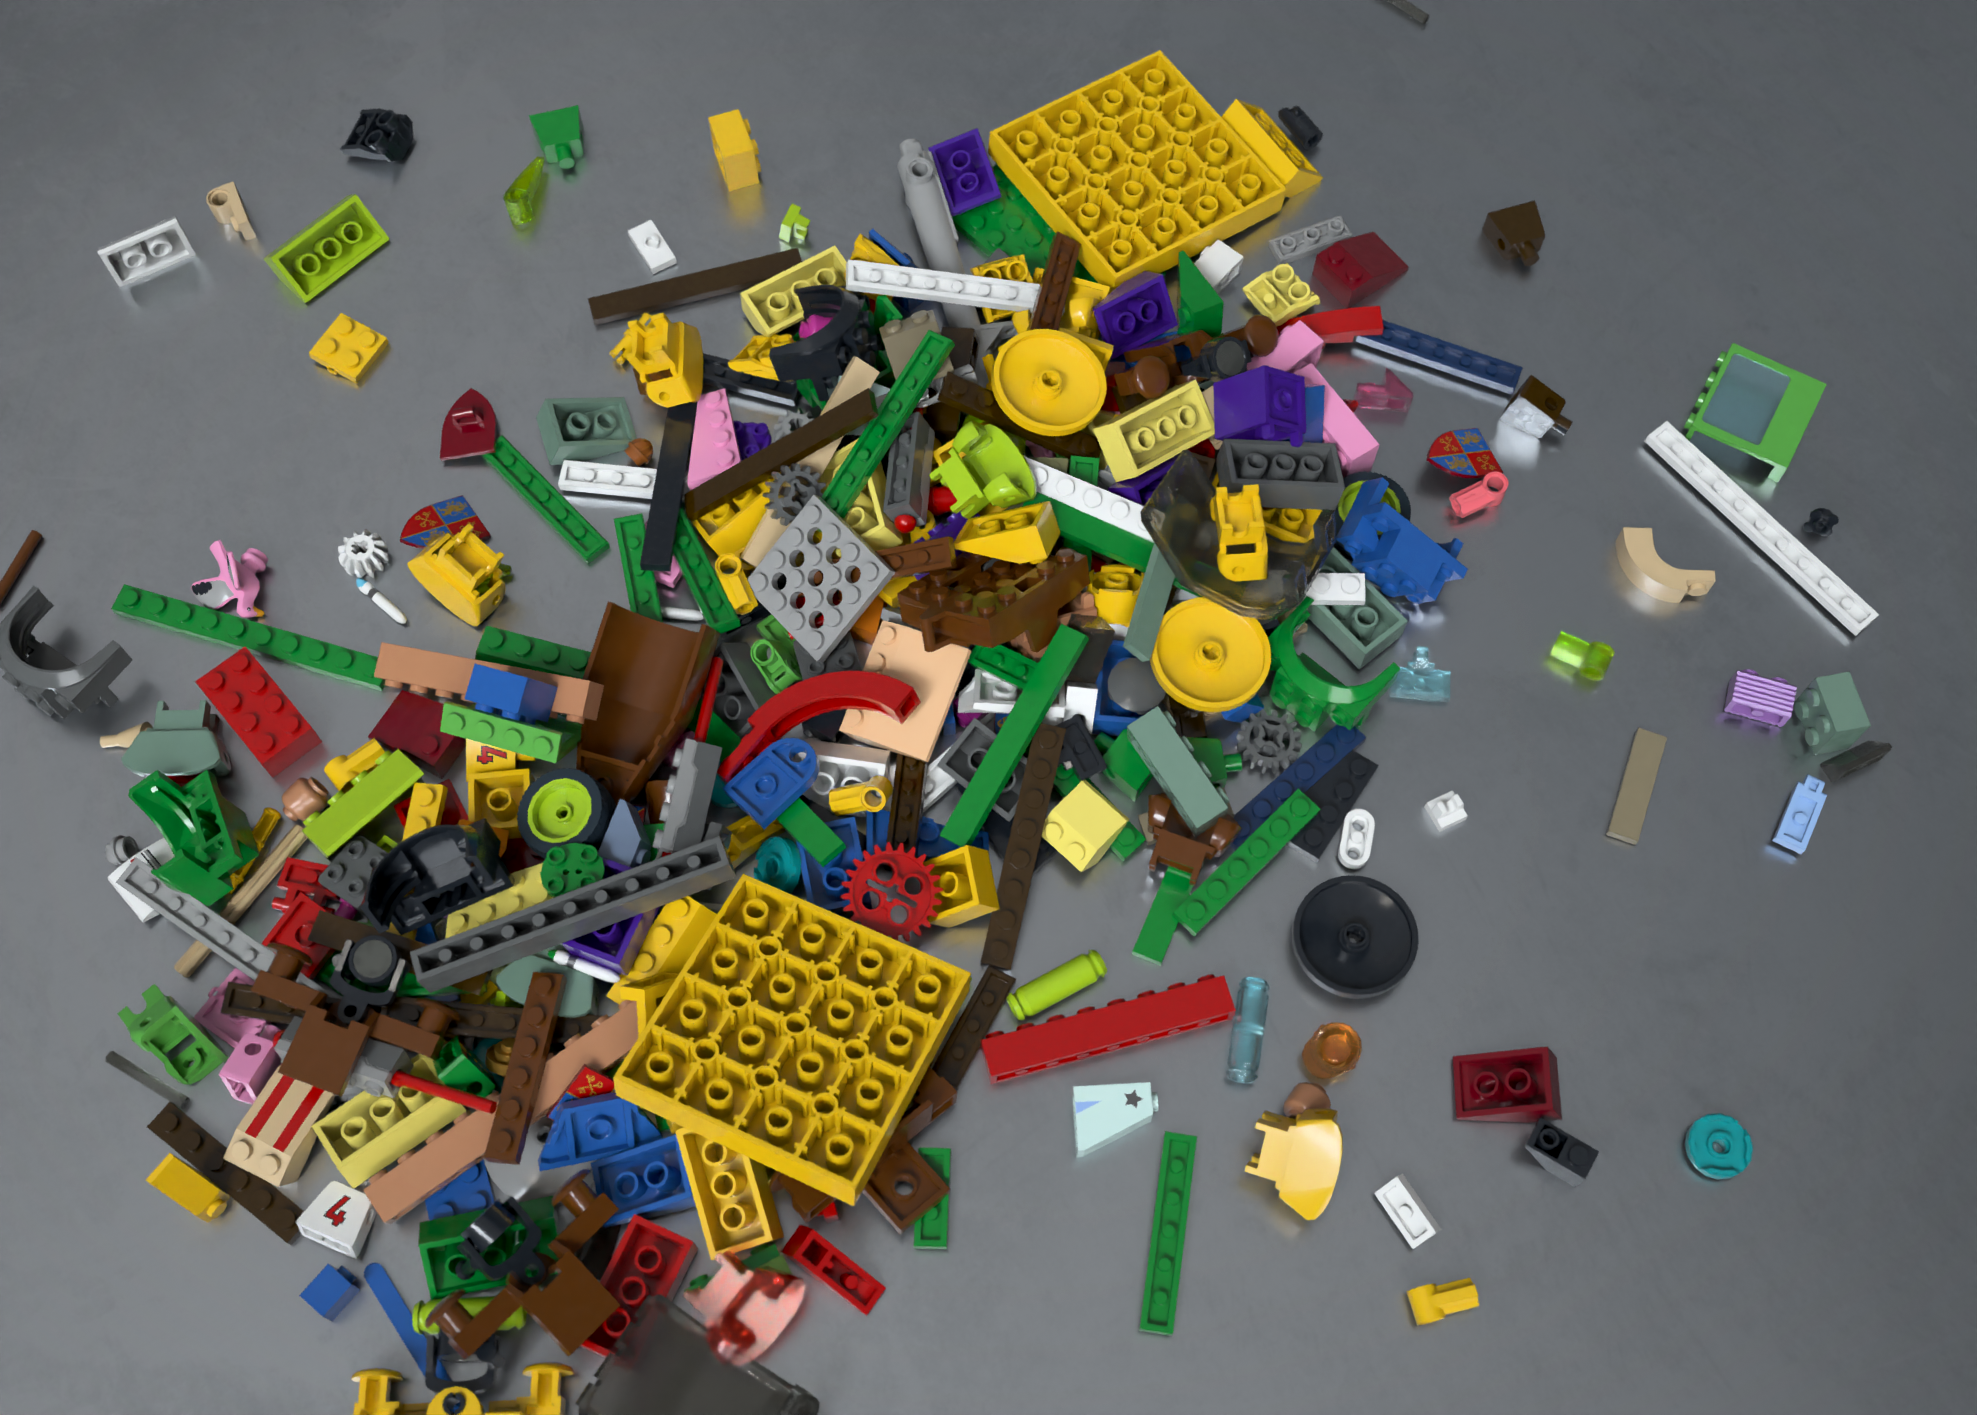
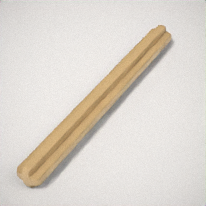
M294 825L220 911L219 916L232 925L237 922L282 869L287 857L291 858L305 842L307 837L302 832L304 828L299 825ZM196 939L174 965V969L182 976L188 978L212 950Z

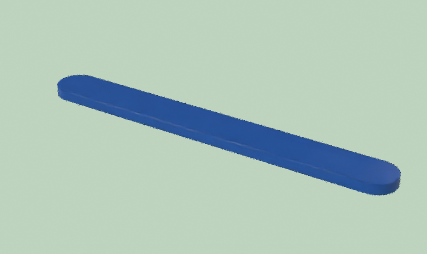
M371 1263L364 1270V1278L425 1377L427 1338L424 1333L420 1335L414 1331L412 1313L384 1267L379 1263ZM438 1359L436 1368L437 1378L453 1381L442 1362ZM460 1402L454 1405V1412L460 1407Z

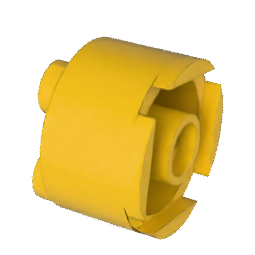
M1126 565L1101 566L1100 572L1094 574V569L1089 572L1090 584L1087 585L1086 592H1090L1094 596V606L1097 608V625L1109 623L1129 627L1144 573L1141 572V576L1135 574V568Z

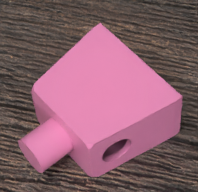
M266 1025L260 1037L250 1033L245 1034L228 1058L219 1076L233 1099L253 1105L273 1073L282 1064V1059L274 1049L272 1041L274 1035L280 1031L279 1028Z

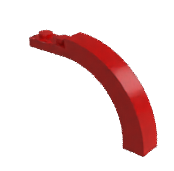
M839 671L811 677L776 694L748 718L747 721L753 728L752 731L746 734L733 753L722 761L720 768L717 770V775L726 785L769 745L778 741L800 723L822 713L842 709H862L878 712L903 724L921 701L913 687L898 679L879 673Z

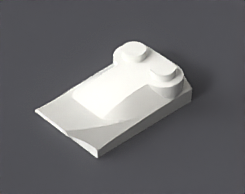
M975 669V676L972 681L959 692L958 713L1009 714L1022 690L980 669ZM1065 682L1041 723L1052 726L1062 723L1065 714Z

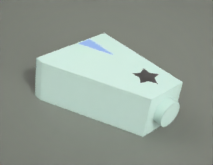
M1151 1082L1073 1086L1072 1099L1076 1156L1084 1157L1151 1122L1153 1112L1158 1111L1157 1092H1151Z

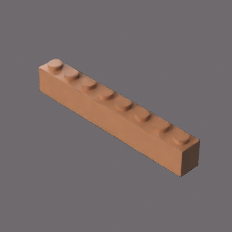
M381 642L374 677L384 679L385 686L402 689L403 684L410 685L411 691L427 694L428 689L436 690V696L453 699L454 694L462 695V701L476 703L465 700V695L474 664H479L557 686L558 689L549 718L557 719L558 714L567 715L566 721L584 724L585 719L597 720L604 688L602 684L589 680Z

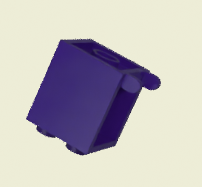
M1263 365L1213 383L1215 439L1221 441L1223 439L1283 441L1290 438L1291 446L1299 448L1302 445L1303 434L1307 433L1305 377Z

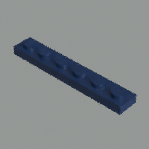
M1382 320L1384 328L1382 335L1357 336L1356 342L1511 395L1515 391L1523 369L1521 366Z
M1335 725L1234 815V819L1242 829L1240 835L1230 846L1236 851L1298 788L1305 793L1346 755L1362 745L1366 740V736L1355 726L1348 730L1344 726Z

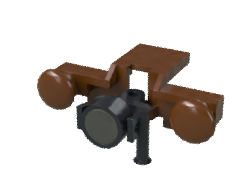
M1255 315L1248 320L1246 325L1214 337H1210L1203 330L1165 336L1124 352L1126 363L1138 361V363L1134 367L1114 374L1120 396L1140 393L1147 400L1156 399L1163 395L1166 390L1192 380H1196L1198 384L1206 382L1207 379L1215 383L1248 371L1247 363L1252 362L1250 352L1258 357H1264L1274 351L1278 343V329L1269 317ZM1185 345L1189 346L1192 358L1181 361V373L1174 347Z
M583 1169L572 1175L556 1191L552 1198L553 1206L561 1201L575 1216L566 1228L548 1245L557 1255L555 1259L547 1254L533 1252V1249L541 1239V1229L533 1222L513 1196L509 1197L504 1203L497 1199L460 1234L464 1241L456 1248L468 1260H462L456 1265V1275L462 1280H468L474 1276L476 1270H479L490 1281L498 1280L507 1275L506 1287L475 1316H472L458 1301L465 1294L466 1290L460 1288L453 1291L441 1300L425 1320L426 1328L435 1322L450 1339L448 1343L463 1359H466L522 1306L567 1356L572 1355L620 1306L618 1301L574 1255L619 1210L604 1192L597 1196L583 1181L591 1171ZM517 1219L526 1228L527 1232L521 1246L501 1264L495 1266L488 1265L480 1256V1253ZM525 1268L530 1269L531 1277L526 1275ZM557 1272L558 1275L541 1291L538 1286L549 1275Z

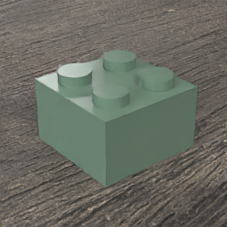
M1850 671L1816 677L1794 702L1796 716L1802 721L1806 742L1812 747L1814 755L1849 749L1871 726Z

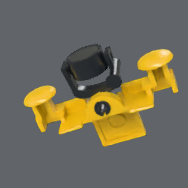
M439 1329L438 1338L434 1335L427 1336L425 1385L431 1391L438 1393L430 1403L403 1404L400 1401L389 1402L391 1383L403 1381V1375L396 1370L387 1368L363 1369L355 1372L351 1378L352 1381L360 1382L358 1403H354L353 1415H565L566 1399L560 1396L561 1377L573 1375V1369L571 1366L557 1362H542L526 1366L523 1369L522 1375L531 1377L530 1397H516V1400L489 1401L488 1412L484 1414L483 1405L475 1394L489 1391L496 1384L497 1368H501L505 1363L504 1357L499 1353L501 1338L493 1333L470 1357L463 1359L448 1343L450 1340L448 1336ZM438 1359L448 1362H488L486 1373L476 1379L447 1381L436 1376ZM460 1402V1407L454 1412V1405Z

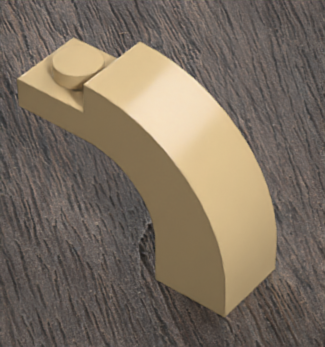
M1623 527L1615 541L1619 564L1625 575L1637 588L1656 599L1670 603H1680L1686 593L1691 596L1707 594L1716 581L1714 570H1684L1665 563L1655 550L1652 528Z

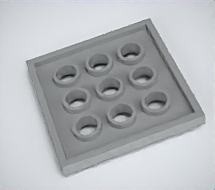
M813 495L747 580L755 598L817 662L823 663L896 572L820 496ZM820 529L822 531V540L815 545L813 534L816 530ZM836 548H839L841 550V559L834 564L832 562V553ZM802 551L804 562L800 567H797L795 557ZM858 567L861 575L859 580L853 583L850 575L852 570ZM821 571L823 573V581L819 586H816L814 584V575L816 572ZM784 574L787 582L785 587L780 590L777 581ZM837 590H840L842 601L835 606L832 597ZM803 593L805 604L802 608L798 609L796 598L799 594ZM821 612L824 616V623L820 628H817L814 620L816 615Z

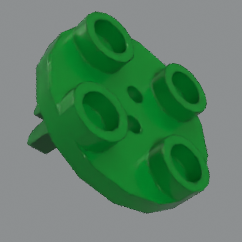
M570 843L560 847H553L547 852L540 875L544 889L550 897L555 898L603 880L605 868L603 859L595 847L586 844Z

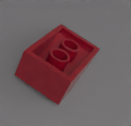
M1373 231L1337 241L1317 254L1312 274L1345 308H1351L1407 271L1409 266Z
M404 690L399 693L368 735L369 740L375 738L382 747L393 753L399 749L416 766L440 779L444 778L466 747V738L440 732L444 704Z
M1548 1046L1453 1056L1456 1118L1458 1120L1526 1123L1537 1122L1540 1117L1546 1121L1562 1120L1557 1057Z

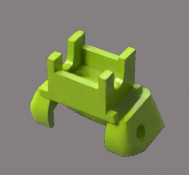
M974 420L967 422L956 434L952 443L953 447L949 451L951 457L929 474L932 480L937 481L940 479L942 485L950 488L957 499V502L950 509L956 514L960 512L967 519L973 517L989 503L993 506L997 505L1001 508H1006L1034 500L1037 494L1033 472L1013 440L1000 428L991 424L981 425ZM961 452L966 453V456L963 459H961V457L959 456V453Z

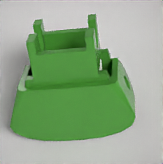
M153 984L141 994L147 1003L143 1012L134 1014L126 1006L117 1013L127 1026L132 1041L146 1052L151 1051L164 1063L166 1072L181 1084H193L202 1080L221 1063H226L229 1058L228 1054L210 1033L173 997L165 996L156 984ZM191 1033L196 1038V1041L170 1061L165 1054Z

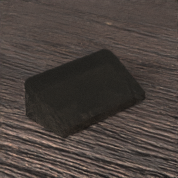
M1866 741L1822 762L1820 767L1831 782H1836L1880 761L1891 750L1892 746L1890 743Z
M621 1224L610 1227L601 1226L574 1253L599 1281L611 1260Z

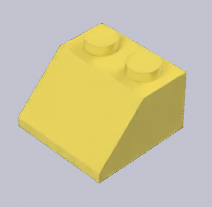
M1083 780L1052 809L1045 819L1042 837L1080 872H1083L1101 860L1130 819L1091 784Z

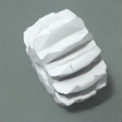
M365 529L361 535L354 531V537H344L345 545L338 546V552L340 553L338 560L348 574L351 576L356 574L358 578L362 579L367 573L374 578L375 570L384 572L382 564L389 562L387 554L389 548L377 532L371 534L370 531Z

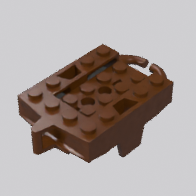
M1055 544L1045 561L1038 564H1031L1030 562L1018 564L965 551L956 557L957 568L929 572V574L921 579L911 582L908 587L898 592L897 595L902 621L921 629L924 650L926 652L936 651L949 644L964 647L974 644L994 648L999 644L1013 640L1023 632L1026 634L1031 651L1039 652L1050 644L1057 632L1058 609L1073 600L1090 584L1087 555L1080 554L1066 546H1062L1060 551H1058V545Z

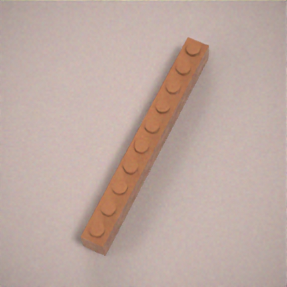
M624 1000L618 1006L620 1010L611 1017L607 1014L600 1017L591 1024L593 1029L587 1034L581 1036L579 1033L571 1037L564 1043V1050L556 1055L553 1052L548 1054L530 1126L547 1115L584 1064L605 1074L622 1062L624 1057H627L638 1039L636 1001ZM495 1091L486 1098L496 1101L498 1106L501 1094ZM470 1110L466 1111L453 1121L454 1127L445 1133L443 1130H440L425 1140L427 1145L418 1152L411 1150L397 1160L399 1165L389 1172L384 1169L369 1179L371 1185L363 1189L382 1221L388 1224L394 1223L483 1160L496 1110L493 1114L476 1110L474 1113H471Z

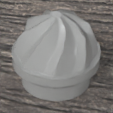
M116 836L105 846L106 858L114 865H122L139 853L136 841L130 836Z

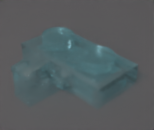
M1416 646V651L1413 653V662L1408 661L1407 667H1399L1400 671L1395 683L1389 688V697L1449 702L1450 671L1434 670V663H1428V647Z

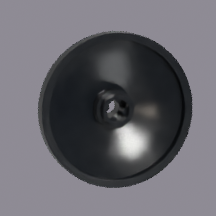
M1349 875L1335 877L1322 882L1305 896L1293 921L1292 945L1300 966L1317 985L1342 997L1355 999L1370 998L1394 988L1412 967L1418 950V928L1409 906L1392 888L1368 877ZM1350 938L1355 939L1356 943H1352Z

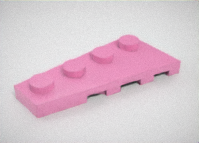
M725 388L703 394L697 402L687 479L690 490L742 461Z

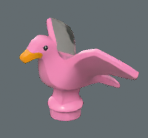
M221 540L215 541L210 546V550L219 564L221 573L218 577L203 579L192 584L191 589L202 605L212 610H216L230 600L237 598V613L241 617H262L265 614L264 611L254 606V601L260 591L259 580L255 574L261 573L266 569V564L268 563L267 556L260 550L249 548L241 555V563L234 559L232 551H226Z

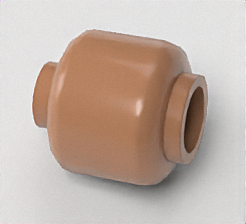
M313 777L309 779L298 778L283 793L281 799L285 807L282 810L292 821L296 822L298 819L305 821L315 811L320 813L326 808L329 792L322 783Z
M1307 1082L1298 1083L1284 1102L1283 1111L1286 1117L1296 1120L1297 1114H1302L1304 1110L1330 1109L1331 1102L1321 1085Z

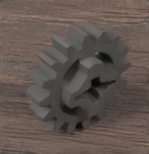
M792 463L790 470L788 466L782 465L781 474L772 472L771 475L774 481L765 482V485L770 488L769 492L763 493V497L770 499V502L765 505V509H773L774 511L770 517L776 520L781 517V525L787 526L789 523L791 524L813 495L820 497L823 495L821 489L826 484L816 481L820 474L818 472L810 474L811 467L804 465L800 468V464ZM795 476L802 477L808 483L800 484L799 479H796ZM795 491H798L799 495L795 496L796 501L792 500ZM790 507L795 515L786 513L782 508Z
M1262 709L1258 718L1252 713L1249 716V722L1243 721L1241 723L1240 729L1242 731H1238L1236 737L1240 741L1237 744V751H1244L1241 757L1242 761L1248 759L1252 761L1251 769L1259 765L1261 766V773H1265L1267 768H1271L1273 773L1276 774L1280 765L1286 770L1290 765V761L1295 762L1297 760V752H1300L1302 743L1298 741L1302 734L1301 732H1294L1297 725L1296 722L1289 724L1286 722L1287 714L1279 718L1277 717V710H1273L1271 715H1267L1265 710ZM1253 732V733H1254V736H1253V737H1254L1255 740H1254V742L1251 744V743H1250V734ZM1285 739L1288 740V749L1286 751L1284 750L1285 745L1283 744Z

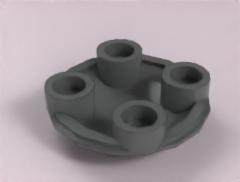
M1128 658L1119 662L1110 672L1108 696L1125 710L1145 715L1151 709L1157 707L1165 697L1166 692L1154 676L1150 660L1142 662L1138 658Z

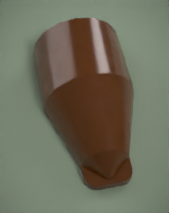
M608 601L583 676V680L602 684L604 688L597 720L585 719L584 724H581V742H577L576 769L594 777L609 791L616 805H618L620 799L629 803L630 800L637 797L693 720L720 633L705 624H701L699 632L675 627L634 613Z

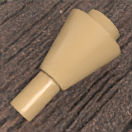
M144 722L115 735L101 736L100 745L102 748L115 746L129 748L139 732L146 731L147 728H153V726L149 722Z

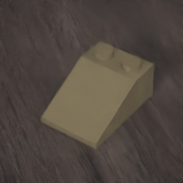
M933 310L917 311L910 318L901 321L892 320L887 322L884 327L879 328L895 379L897 380L928 330L941 335ZM949 356L933 380L944 377L947 372L955 373Z

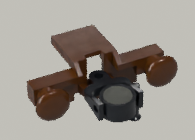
M377 935L364 937L357 943L347 939L341 954H336L332 958V963L336 968L330 983L334 989L344 996L334 1003L328 1011L323 1010V1006L329 995L296 983L303 965L312 966V959L304 952L285 944L270 943L266 946L267 949L276 954L267 972L260 969L251 988L252 992L261 997L271 998L305 1013L278 1073L341 1097L369 1037L437 1061L445 1043L443 1037L451 1019L460 1020V1013L451 1006L434 999L421 997L415 1001L417 1005L424 1008L416 1027L375 1011L373 1006L385 1008L393 1004L412 966L402 959V954L397 946L385 937ZM344 977L348 980L359 979L371 987L379 988L389 984L390 986L386 992L370 993L351 986ZM357 1010L355 1016L351 1017L352 1013Z

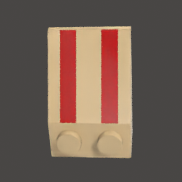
M281 1065L278 1066L236 1128L223 1159L277 1187L298 1181L317 1138L311 1126L327 1115L335 1097L333 1093L278 1073Z

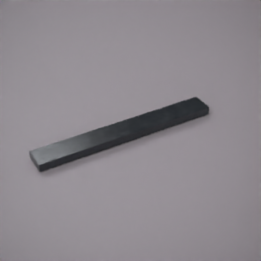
M688 402L668 407L640 561L641 570L671 571L693 441L697 402Z

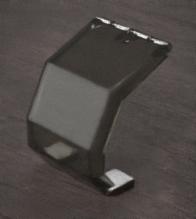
M1183 450L1140 512L1141 522L1180 585L1243 617L1274 620L1301 604L1334 547L1336 540L1335 511L1329 509L1321 511L1313 525L1314 538L1306 543L1282 541L1266 532L1268 546L1267 580L1235 582L1226 579L1218 569L1216 555L1220 551L1216 521H1213L1209 505L1210 500L1215 496L1216 490L1197 459L1192 457V453L1189 450ZM1254 543L1226 545V555L1255 553Z
M649 1294L635 1313V1316L639 1319L635 1324L630 1321L614 1346L618 1348L615 1354L612 1352L608 1353L594 1374V1377L598 1379L593 1385L589 1382L575 1402L579 1406V1415H817L820 1407L818 1399L798 1384L793 1386L722 1339L660 1294L654 1297Z

